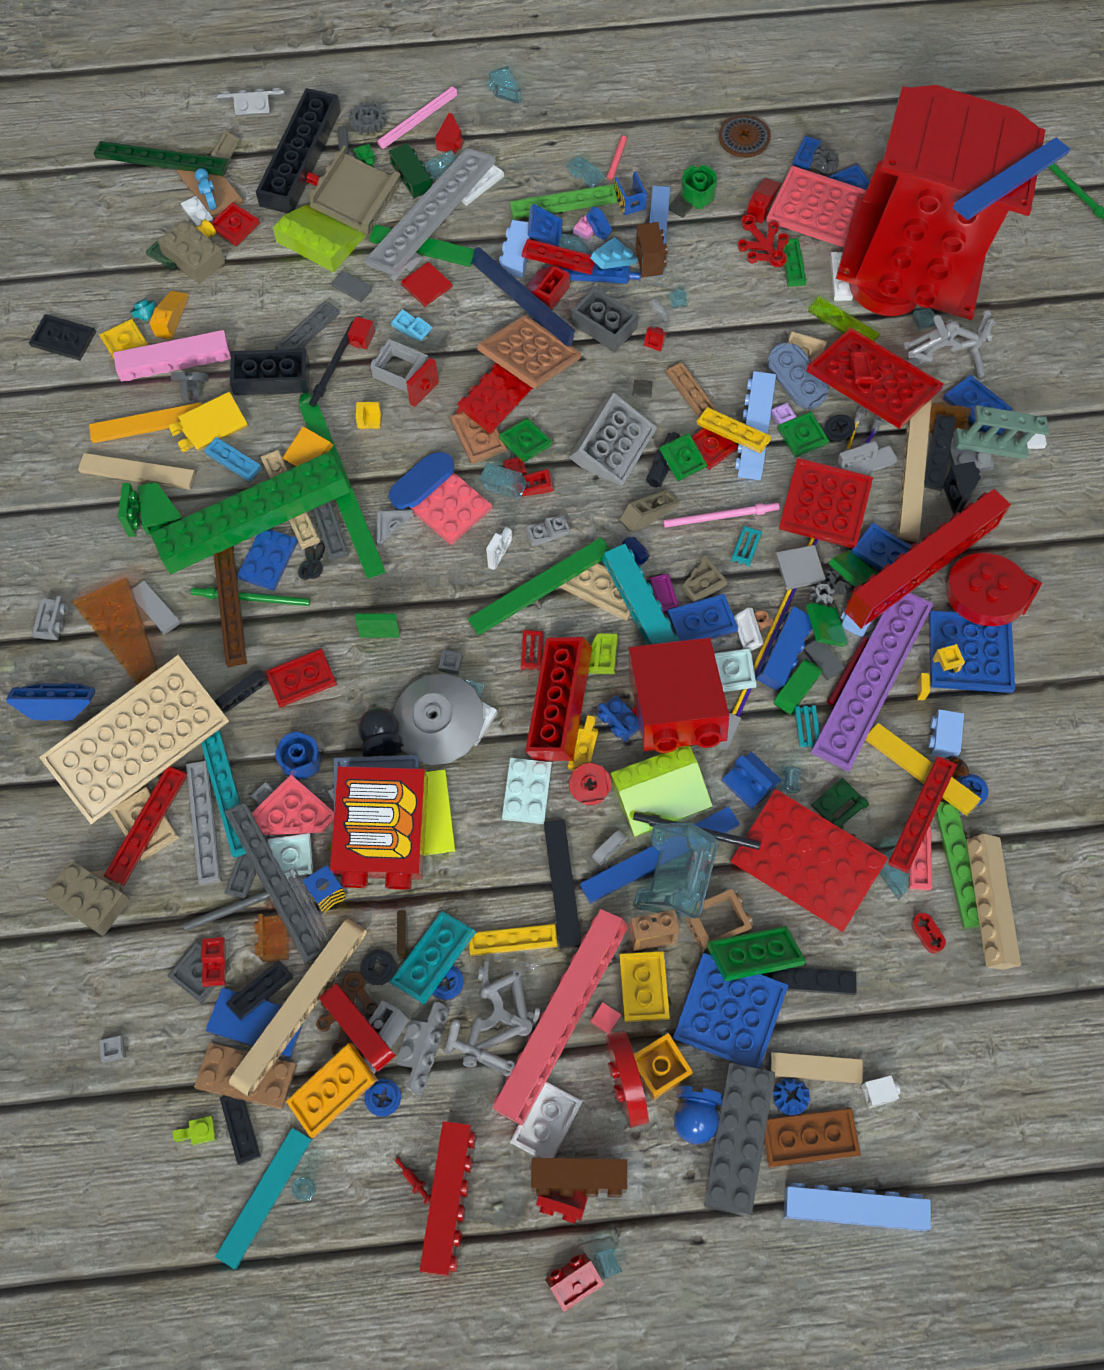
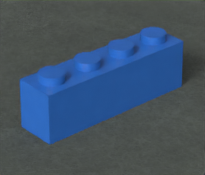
M794 606L785 612L757 673L756 680L774 690H778L786 685L791 678L789 676L790 671L797 665V655L805 647L804 639L813 629L807 613Z

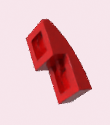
M225 937L202 939L203 987L226 985Z

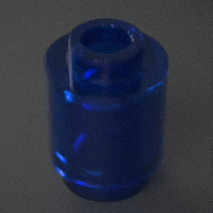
M628 537L622 542V545L626 544L628 549L633 551L634 561L638 566L643 565L649 559L648 550L636 537Z

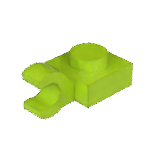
M212 1116L189 1121L188 1129L172 1131L173 1141L181 1142L191 1139L193 1146L216 1141Z

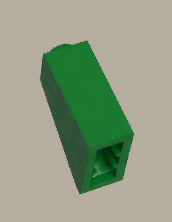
M157 482L138 486L142 526L147 535H151L150 533L182 519L180 513Z

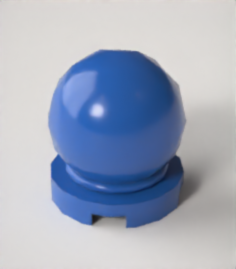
M679 1086L677 1097L683 1102L676 1108L674 1128L678 1136L690 1144L700 1145L706 1143L716 1135L719 1126V1114L715 1108L716 1106H722L723 1096L721 1093L703 1088V1093L692 1091V1086Z

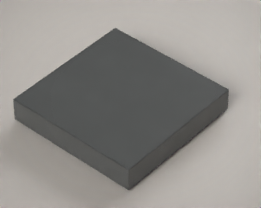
M196 941L168 974V977L202 1004L216 986L203 987L202 945ZM226 964V974H227V973L230 971L231 968Z

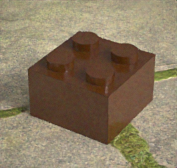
M658 222L638 224L636 227L635 250L642 278L663 275L664 267L667 266L665 256L668 254L667 244H663L664 231L660 229Z

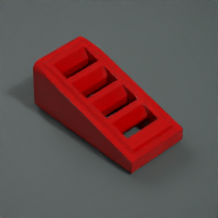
M548 469L511 479L515 498L554 491L552 476ZM527 482H530V488L527 487ZM520 483L523 485V490H520Z

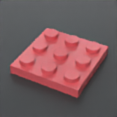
M453 472L424 501L410 508V510H413L416 516L452 545L492 509V504Z

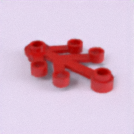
M751 214L744 215L741 219L742 228L745 231H750L758 242L741 239L738 241V250L745 252L748 249L764 250L768 253L760 254L756 251H750L747 254V260L751 264L757 261H766L773 267L785 265L787 256L784 253V248L789 243L788 234L781 233L778 235V246L775 250L772 245L775 234L779 231L778 222L772 221L768 224L767 238H765L756 227L755 217Z

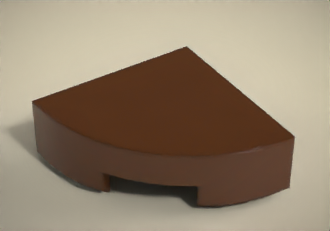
M954 756L949 758V761L957 764L952 775L953 778L969 775V768L963 760Z

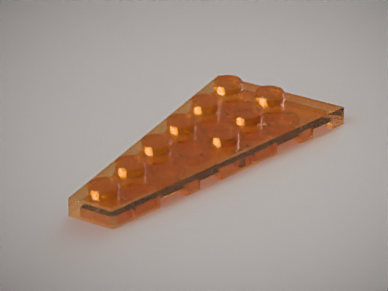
M127 578L71 601L107 648L114 654L117 661L125 668L136 685L158 670L130 582Z

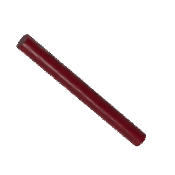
M865 636L861 638L827 700L829 705H835L869 638Z

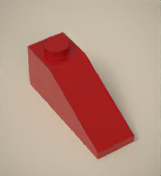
M764 178L754 191L748 203L747 214L753 215L756 222L763 224L781 187V183Z

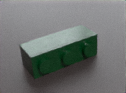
M405 143L389 150L390 163L395 171L401 174L400 179L413 199L424 195L432 186L433 178L429 172H426L422 160H418L415 149H411L409 144Z

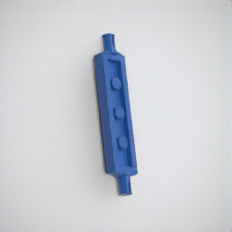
M595 264L591 275L556 266L570 273V280L627 284L629 279L640 280L641 272H630L628 266L602 269Z

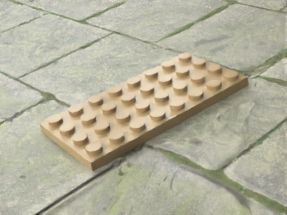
M177 655L39 758L89 823L93 825L230 721L182 658Z

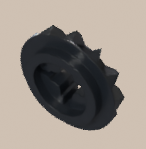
M836 415L826 422L824 431L830 441H846L848 437L853 436L855 423L847 415ZM837 425L843 428V432L837 430Z
M384 950L372 951L362 960L361 974L365 981L372 985L382 986L389 982L396 973V962L393 956ZM377 959L381 966H387L381 969V976H379L377 971H372L376 967Z

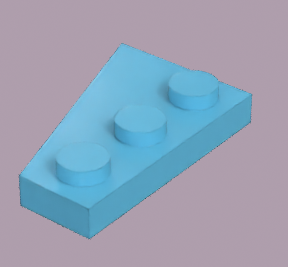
M615 237L595 250L590 257L602 269L635 265L638 260L633 251L626 248Z

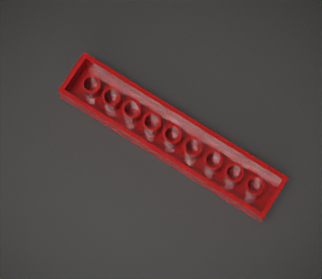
M995 489L989 493L984 492L977 499V502H970L962 513L957 512L954 514L950 522H943L935 533H928L920 544L915 543L908 553H901L893 564H886L881 569V573L870 576L863 586L858 585L852 591L853 595L847 601L848 606L844 613L862 629L998 527L1011 504Z

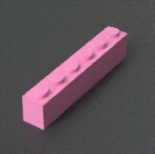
M224 330L113 353L116 372L121 382L231 359Z

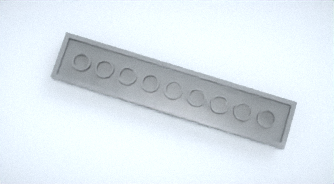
M466 148L365 259L366 266L395 276L496 163L495 156Z

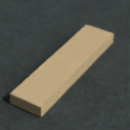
M771 1052L770 1071L775 1072V1077L863 1083L862 1059Z

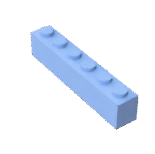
M754 371L752 379H748L747 390H750V394H746L744 404L748 406V409H744L742 421H746V425L768 434L776 374ZM738 445L737 453H741V457L736 459L735 469H738V477L761 480L766 447L760 454L745 446Z
M791 1183V1187H786L784 1191V1218L917 1231L931 1230L930 1200L923 1199L921 1194H909V1198L900 1197L898 1192H885V1195H876L875 1190L862 1189L861 1193H852V1188L838 1187V1191H830L829 1186L814 1185V1189L805 1188V1184Z

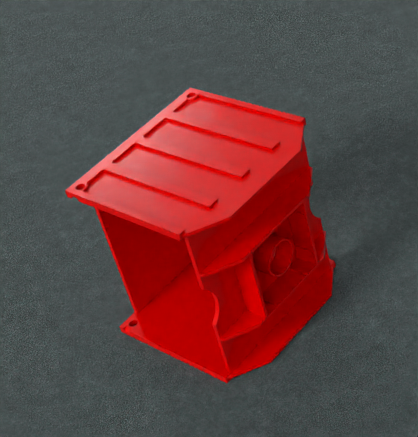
M929 85L908 88L902 86L883 160L878 161L864 197H857L835 279L881 292V294L887 297L908 299L923 308H933L972 320L986 253L1008 211L1029 216L1038 174L969 220L959 214L953 206L955 202L1042 147L1046 129L1039 128L1015 108L946 87Z

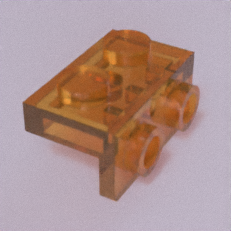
M933 403L930 410L929 433H933L937 414L955 417L954 431L957 428L968 430V418L971 408Z
M258 914V921H255L254 924L255 934H258V943H255L256 956H259L262 962L289 960V935L280 916L264 917L263 914Z

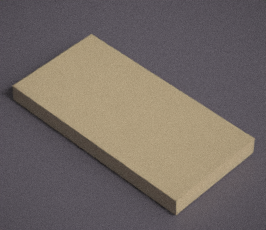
M599 563L560 586V588L626 621L631 616L606 567Z

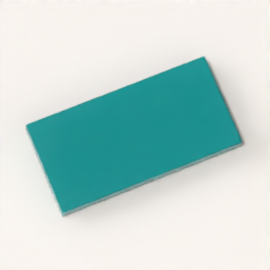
M441 911L389 982L424 1005L476 934V931L446 912Z

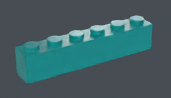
M626 544L604 552L602 561L646 645L680 641L678 635L674 634L671 630L670 620L668 617H664L661 603L659 600H655L650 583H646L642 568L637 566L634 561L633 551L628 549Z

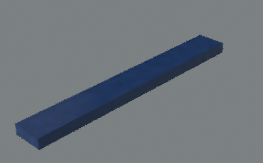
M480 247L474 249L472 262L474 266L566 347L572 345L575 330Z

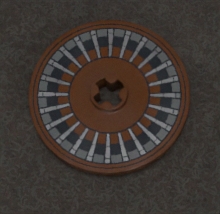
M738 115L729 118L721 125L718 137L720 145L725 151L737 157L748 158L757 156L767 149L771 134L768 126L762 120L749 115Z

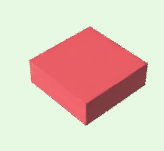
M602 1002L590 1023L610 1034L620 1019L621 1014Z

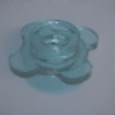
M675 290L669 294L672 308L688 306L689 301L686 300V292Z

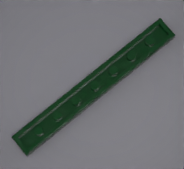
M99 141L93 153L95 158L191 172H196L199 168H203L209 174L224 176L230 165L229 159L104 141Z

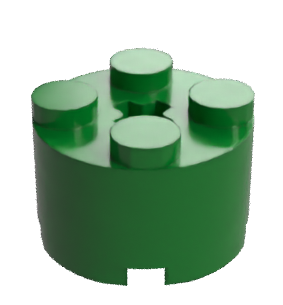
M692 165L688 167L682 175L681 199L696 209H702L710 204L716 195V172L707 165H700V167Z

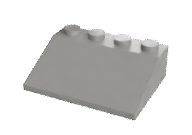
M612 393L600 404L570 453L569 458L583 469L619 486H623L657 427L619 396Z

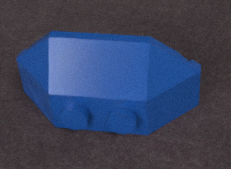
M33 684L22 688L13 687L6 701L31 720L68 721L73 720L91 702L95 694V688L84 684Z

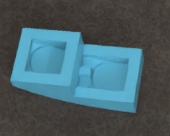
M403 309L391 322V326L421 342L433 329L432 326L420 317L415 319Z

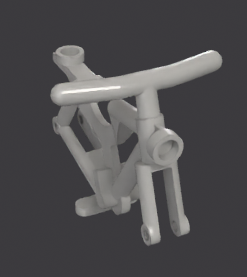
M990 310L983 312V318L978 326L977 333L969 331L963 326L959 327V324L953 322V320H948L944 324L941 316L936 315L934 317L936 325L934 330L904 343L905 349L910 350L908 357L912 358L907 360V362L918 367L922 363L932 362L933 352L941 347L950 346L951 351L969 347L974 358L977 376L983 377L984 368L979 348L984 341L990 342L993 340L990 331L992 326L996 324L994 319L989 320L991 316ZM960 335L964 341L960 342L959 339H954V337ZM930 338L931 341L921 346H917V344Z
M484 961V965L479 966L477 979L482 980L481 997L484 999L489 998L493 1003V1014L487 1020H483L481 1017L474 1019L467 1043L457 1039L461 1023L458 1019H454L451 1023L444 1053L450 1055L454 1048L464 1054V1066L474 1067L477 1065L478 1060V1062L502 1072L505 1076H510L514 1063L486 1050L516 1035L527 1036L530 1034L532 1026L536 1025L539 1018L540 1008L535 1007L533 1012H526L521 971L514 970L513 973L490 983L488 980L489 962ZM511 986L516 1016L503 1010V1002L499 995V992ZM499 1021L511 1027L476 1045L479 1033L486 1032Z

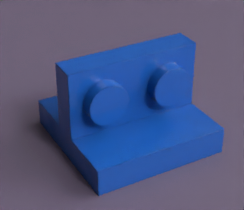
M752 751L746 757L741 755L736 760L734 768L722 778V782L751 810L782 781Z

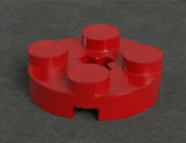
M592 762L583 763L572 770L569 778V790L572 796L582 804L596 805L601 803L610 792L611 778L602 766ZM588 778L596 782V785H593L591 790L584 786Z

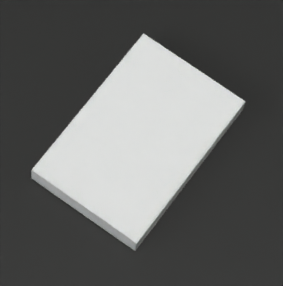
M546 1082L523 1126L518 1125L510 1143L537 1158H555L583 1101Z

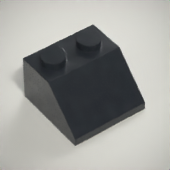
M974 461L951 466L945 479L943 489L953 515L957 512H963L981 479V472L976 467Z

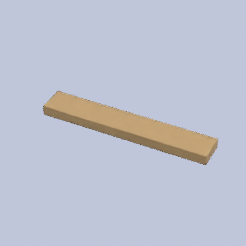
M279 450L261 456L270 478L288 471ZM307 512L289 520L302 550L320 543Z
M83 453L78 468L80 473L143 483L157 482L162 486L191 490L196 474L194 470L87 453Z

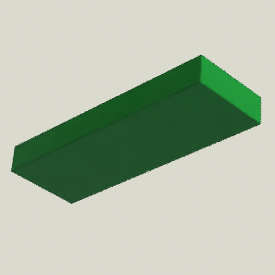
M799 238L789 239V243L784 248V253L787 256V262L784 265L787 286H806Z

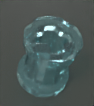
M785 767L783 769L785 776L784 784L781 786L782 791L787 793L800 792L799 776L802 773L800 768Z
M299 1178L292 1184L291 1192L296 1199L306 1202L315 1196L316 1187L312 1181L306 1178ZM302 1184L308 1186L306 1188L308 1192L306 1195L300 1193V1186Z
M615 1248L594 1255L595 1259L599 1260L603 1272L602 1279L623 1272L618 1267L615 1259Z

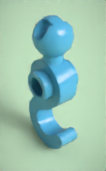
M199 168L195 172V178L198 182H201L197 184L200 194H205L210 211L215 210L217 207L211 192L214 191L212 181H208L209 173L206 169Z

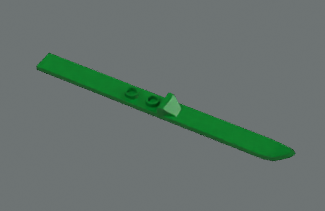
M303 393L300 395L299 407L307 429L333 444L330 452L350 492L336 498V502L366 578L370 579L384 574L386 571L318 403L316 407H311L309 402L312 396L308 393Z

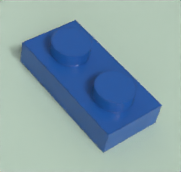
M805 136L793 160V166L809 171L813 163V154L820 148L821 141Z

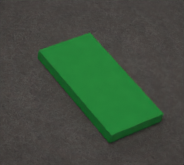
M787 926L712 940L707 943V948L725 982L803 966L806 962Z

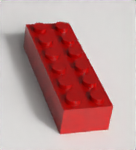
M584 637L546 638L525 749L535 761H573L592 653V647Z
M442 1122L419 1270L422 1273L452 1277V1272H457L459 1257L455 1256L456 1247L461 1246L462 1240L459 1223L464 1222L466 1207L462 1203L463 1197H468L469 1183L466 1180L467 1173H471L473 1158L469 1156L470 1148L475 1149L476 1134L471 1125Z

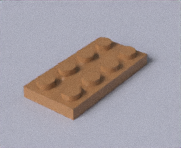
M209 1043L194 1086L196 1089L283 1110L296 1071V1063L277 1059L256 1090L248 1097L229 1084L232 1074L248 1052Z

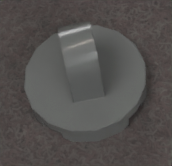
M172 372L170 381L180 382V396L184 403H196L200 396L199 383H207L209 378L207 373ZM189 390L192 392L191 400L188 397Z

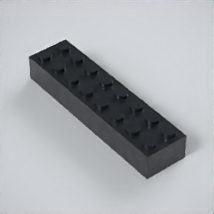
M305 88L256 190L259 207L284 213H290L295 210L307 184L306 177L309 172H313L341 112L338 95Z

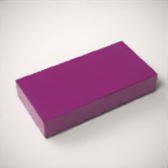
M669 573L650 577L649 582L653 589V595L655 600H659L661 603L662 613L667 614L668 610L679 607Z

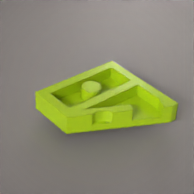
M618 634L596 635L591 645L592 653L588 674H615Z

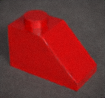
M448 113L435 137L436 150L456 156L458 150L462 148L464 140L462 139L461 129L453 114Z

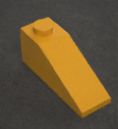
M170 291L157 305L149 322L155 337L173 339L189 297L188 293Z

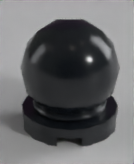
M382 707L370 708L362 714L358 722V733L364 742L361 746L363 756H395L400 753L401 747H404L402 737L398 735L399 722L396 716L389 709Z

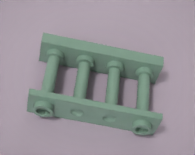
M976 405L974 407L976 421L969 430L957 428L953 432L956 449L1025 460L1029 456L1028 441L1035 434L1048 435L1049 427L1047 417ZM982 425L991 426L986 433L977 432ZM1000 428L1009 429L1003 436L996 435ZM1017 431L1026 432L1021 439L1013 437Z

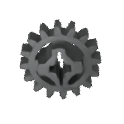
M366 101L364 105L360 102L359 107L354 105V110H350V115H348L350 127L354 129V132L359 130L360 135L363 132L367 136L370 132L375 134L376 130L381 131V127H385V110L381 109V105L376 106L375 102L369 104Z

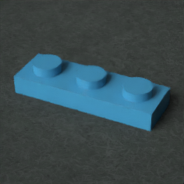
M217 437L204 450L207 456L248 482H251L262 469L260 464Z

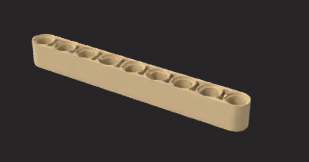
M931 400L907 422L897 538L907 542L917 543L920 534Z
M349 918L342 923L232 1074L229 1080L231 1086L248 1097L256 1090L319 1002L318 997L330 987L367 933L366 929Z

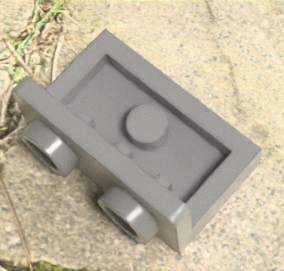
M57 596L56 600L41 599L32 632L34 638L58 640L64 627V615L68 612V604L62 596Z

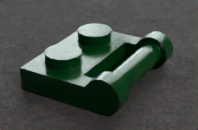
M842 777L815 800L811 806L821 817L842 829L843 825L861 809H866L869 806V802ZM851 799L855 802L838 819L833 816Z

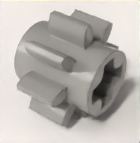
M818 582L817 587H811L810 592L812 594H810L809 600L826 606L827 602L832 604L834 599L832 596L835 590H831L829 583L821 584V582Z

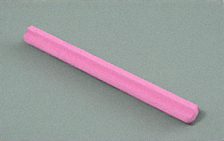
M452 86L378 139V146L381 149L389 146L458 95L457 89Z

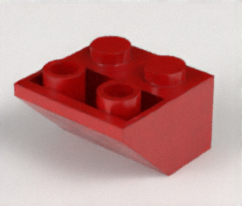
M556 266L539 269L526 288L553 310L570 288V273Z

